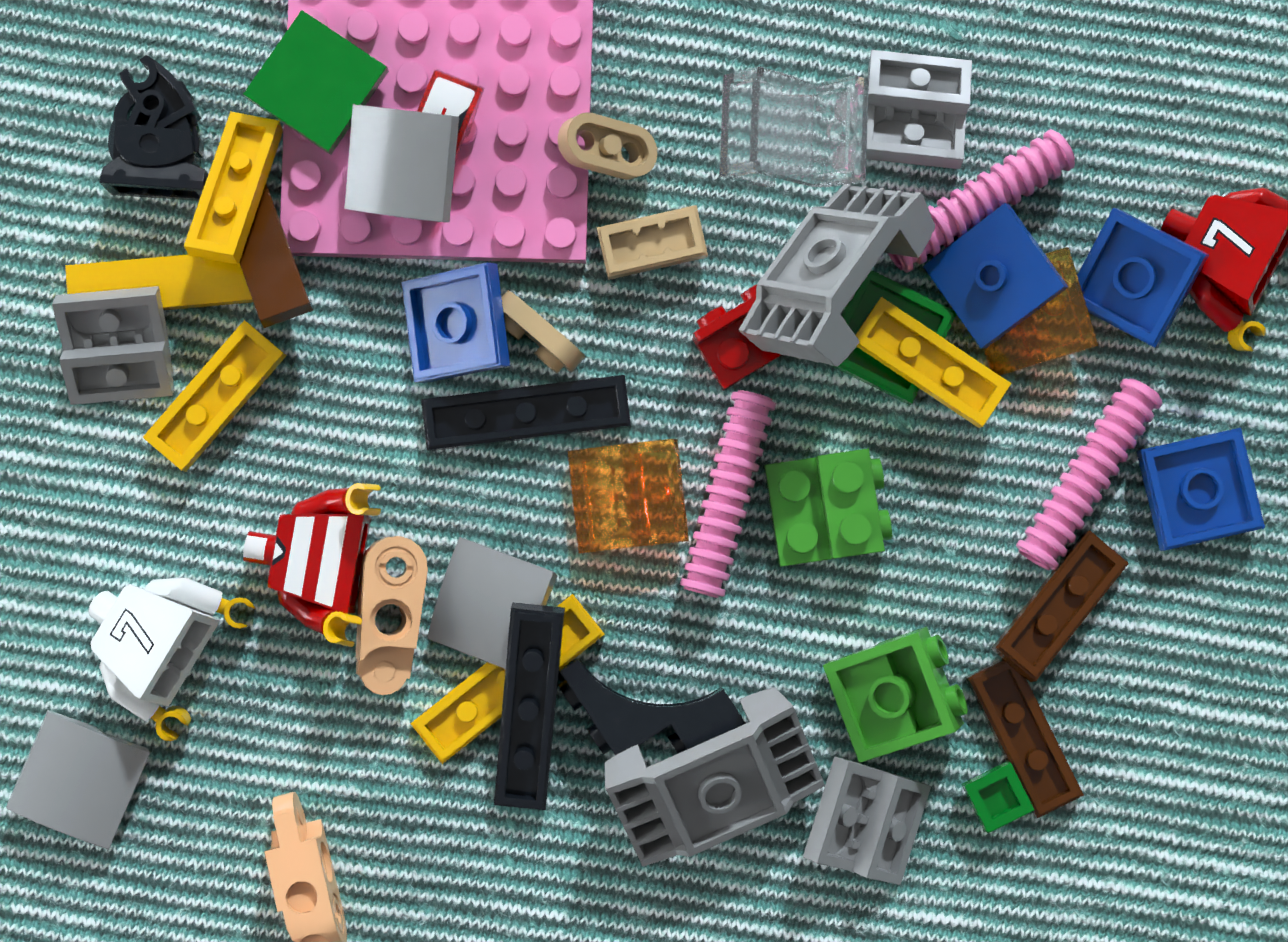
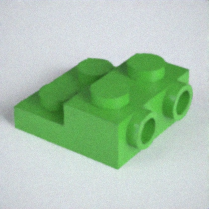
M869 448L764 465L779 567L885 551L883 541L892 540V526L888 509L878 510L875 491L884 489L883 468L880 458H870Z
M927 626L885 640L875 646L829 661L823 665L859 763L954 733L964 724L961 716L968 713L964 694L958 684L949 686L942 667L949 664L947 649L939 635L930 636Z

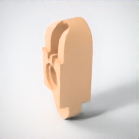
M401 536L384 537L372 543L364 552L360 568L358 616L362 619V624H357L356 674L360 675V679L365 687L379 695H388L398 691L404 685L406 679H410L414 649L417 648L428 572L427 558L421 547L411 539ZM393 557H399L405 562L404 572L398 577H391L386 571V564ZM394 604L401 612V624L392 633H382L375 625L376 613L381 607Z
M296 792L274 796L272 808L276 830L271 831V848L264 851L277 912L283 911L286 929L293 942H347L344 910L322 819L306 823L304 810Z

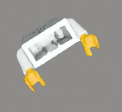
M188 578L156 579L148 583L144 589L128 584L122 589L118 597L109 591L99 593L89 606V616L101 624L91 641V650L101 660L99 668L110 698L142 720L148 721L152 719L155 721V729L161 739L165 741L176 740L179 735L166 726L165 718L175 717L185 725H189L191 722L190 714L186 709L180 706L169 707L220 622L213 615L215 612L224 615L226 622L230 626L239 629L245 628L248 625L237 623L231 618L230 610L236 603H244L254 609L255 606L246 598L239 597L231 601L222 598L221 591ZM159 705L168 706V708L164 709Z

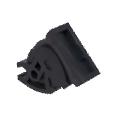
M145 55L140 59L143 66L149 70V76L144 82H134L133 76L127 68L120 72L121 81L128 92L121 97L114 110L113 122L108 136V148L113 161L102 168L99 183L111 195L199 201L208 177L207 171L200 168L201 158H203L204 142L198 137L197 122L202 118L193 103V96L184 83L178 81L157 61Z

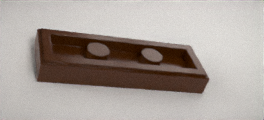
M265 184L239 261L263 328L313 311L268 186Z
M1090 530L1084 532L1060 561L1057 569L1052 571L991 649L1029 682H1035L1129 563Z
M1003 659L966 676L965 678L1006 761L1012 764L1034 808V811H1032L1034 817L1040 818L1084 796L1026 678Z

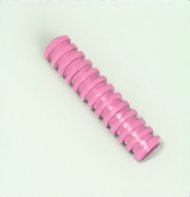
M1050 129L1044 133L1043 140L1036 138L1030 142V148L1023 146L1018 149L1016 157L1013 155L1005 157L1004 165L996 163L991 166L990 174L986 172L977 175V182L969 180L964 183L963 191L957 188L950 192V199L942 197L937 200L936 208L931 205L928 206L935 229L919 258L888 253L891 260L900 270L908 273L914 269L913 263L923 264L927 261V254L937 255L940 253V246H950L954 242V237L960 238L967 232V229H972L1004 203L1016 205L1021 202V195L1026 197L1032 195L1035 186L1043 188L1048 184V178L1055 180L1061 176V170L1070 171L1073 169L1075 157L1066 139L1060 133Z
M1125 378L1121 381L1119 385L1122 391L1115 392L1111 396L1113 405L1104 407L1102 412L1105 417L1095 421L1094 427L1096 431L1094 433L1089 432L1086 435L1087 445L1079 446L1076 451L1079 455L1078 459H1071L1068 463L1071 470L1069 473L1064 472L1060 475L1059 479L1062 484L1060 487L1054 486L1050 492L1053 498L1051 500H1044L1042 506L1045 510L1042 514L1036 513L1033 517L1036 524L1034 527L1028 526L1024 531L1027 535L1025 541L1019 540L1016 547L1019 549V553L1028 560L1046 570L1057 569L1059 564L1056 559L1058 556H1065L1068 552L1065 545L1067 542L1073 543L1075 541L1074 531L1076 529L1081 530L1085 525L1082 520L1083 517L1092 515L1094 511L1091 507L1092 503L1101 501L1102 495L1099 492L1101 489H1108L1111 482L1108 478L1110 475L1116 476L1120 470L1117 464L1119 462H1126L1128 459L1126 450L1135 448L1137 445L1134 439L1135 436L1144 434L1146 431L1143 426L1144 422H1151L1154 418L1153 408L1159 409L1163 404L1160 395L1146 384L1135 379Z
M744 390L732 392L731 399L735 403L733 407H728L726 414L730 416L729 423L725 422L722 428L726 432L725 438H720L718 445L722 447L721 454H715L714 461L718 463L717 469H711L710 477L714 478L713 484L707 485L705 490L710 495L708 501H702L701 507L705 509L704 516H698L697 523L701 524L699 532H694L693 539L697 540L696 546L690 547L688 552L690 555H693L691 563H685L684 567L689 572L687 579L682 578L680 585L684 586L685 590L714 598L724 597L726 590L721 588L723 581H728L730 574L725 573L727 565L732 566L734 559L730 557L731 550H737L738 543L734 542L735 535L741 534L743 529L738 526L739 520L745 519L747 514L746 511L742 510L744 503H749L751 496L747 495L748 488H753L755 481L751 479L752 472H758L759 465L755 463L756 457H762L764 450L759 448L761 441L765 442L767 440L768 434L764 432L765 426H770L772 419L768 417L769 411H774L776 403L771 398Z

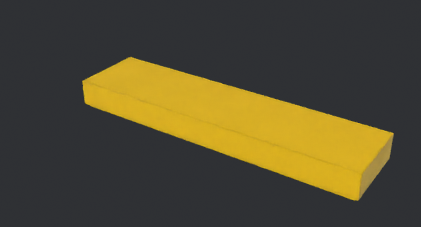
M186 254L65 265L67 294L159 286L163 310L253 302L240 263L236 265Z
M574 594L557 606L565 608L559 671L605 635ZM488 662L410 723L442 764L501 718L505 669Z

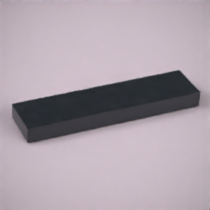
M625 375L421 399L427 451L631 427Z
M512 602L494 805L546 810L565 608Z

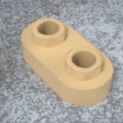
M589 112L576 115L566 120L558 133V147L564 159L571 165L586 170L629 180L650 172L657 160L655 140L646 129ZM577 134L580 135L585 142L584 150H582L577 143ZM622 147L629 153L628 162L622 157Z
M507 290L502 296L506 331L517 340L524 334L527 335L539 346L534 354L557 374L563 367L573 372L585 358V355L514 293Z

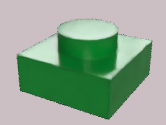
M1008 761L961 784L984 831L987 833L1034 811L1012 764Z

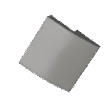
M871 50L859 159L960 169L964 160L966 114L970 106L972 60Z
M353 104L344 209L418 220L450 222L459 116Z
M159 286L55 296L52 307L63 347L59 361L70 405L173 396L174 383L171 354Z
M459 537L439 591L427 639L506 669L512 602L546 606L558 576L551 570Z
M47 710L8 800L6 809L58 832L109 850L150 755V751L146 747L100 732L96 726Z
M834 756L803 858L817 864L852 871L869 879L901 885L931 786Z

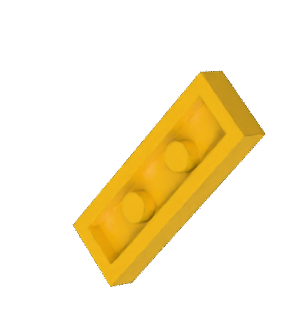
M230 111L184 243V248L189 256L239 264L283 134L279 120Z
M883 297L878 300L855 334L860 341L857 345L858 348L978 428L984 426L1012 384Z
M244 320L147 431L143 438L181 471L187 472L287 355Z

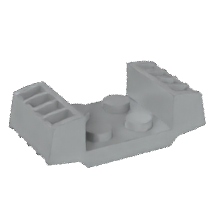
M845 183L824 206L812 207L757 283L756 300L740 326L739 332L762 351L838 367L860 342L841 316V312L854 297L855 292L874 265L880 260L883 253L919 258L932 236L935 224L921 192L909 193L902 190H885V188H868V186L864 185L859 187Z
M775 687L739 699L749 723L654 765L647 766L638 744L605 762V789L642 867L676 855L691 857L786 815L794 803L825 786L793 705Z

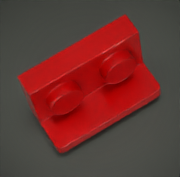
M757 284L740 295L744 301L742 304L728 312L725 311L723 306H720L696 321L700 329L693 333L692 340L723 391L783 356L778 353L762 351L739 332L740 326L756 300Z

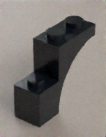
M580 658L560 671L565 678L563 682L558 684L560 690L575 711L582 706L585 708L594 722L587 730L603 754L612 750L617 755L637 744L639 746L669 725H672L676 732L670 735L668 739L676 752L681 753L746 724L722 687L698 699L673 704H656L629 698L607 687L586 668Z

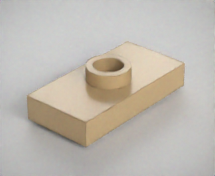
M697 205L597 227L608 280L708 257Z

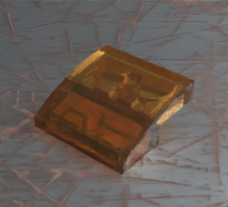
M1069 247L1045 253L1068 285V288L984 349L989 368L998 375H1007L1098 346Z
M678 439L654 440L567 451L578 553L689 541Z

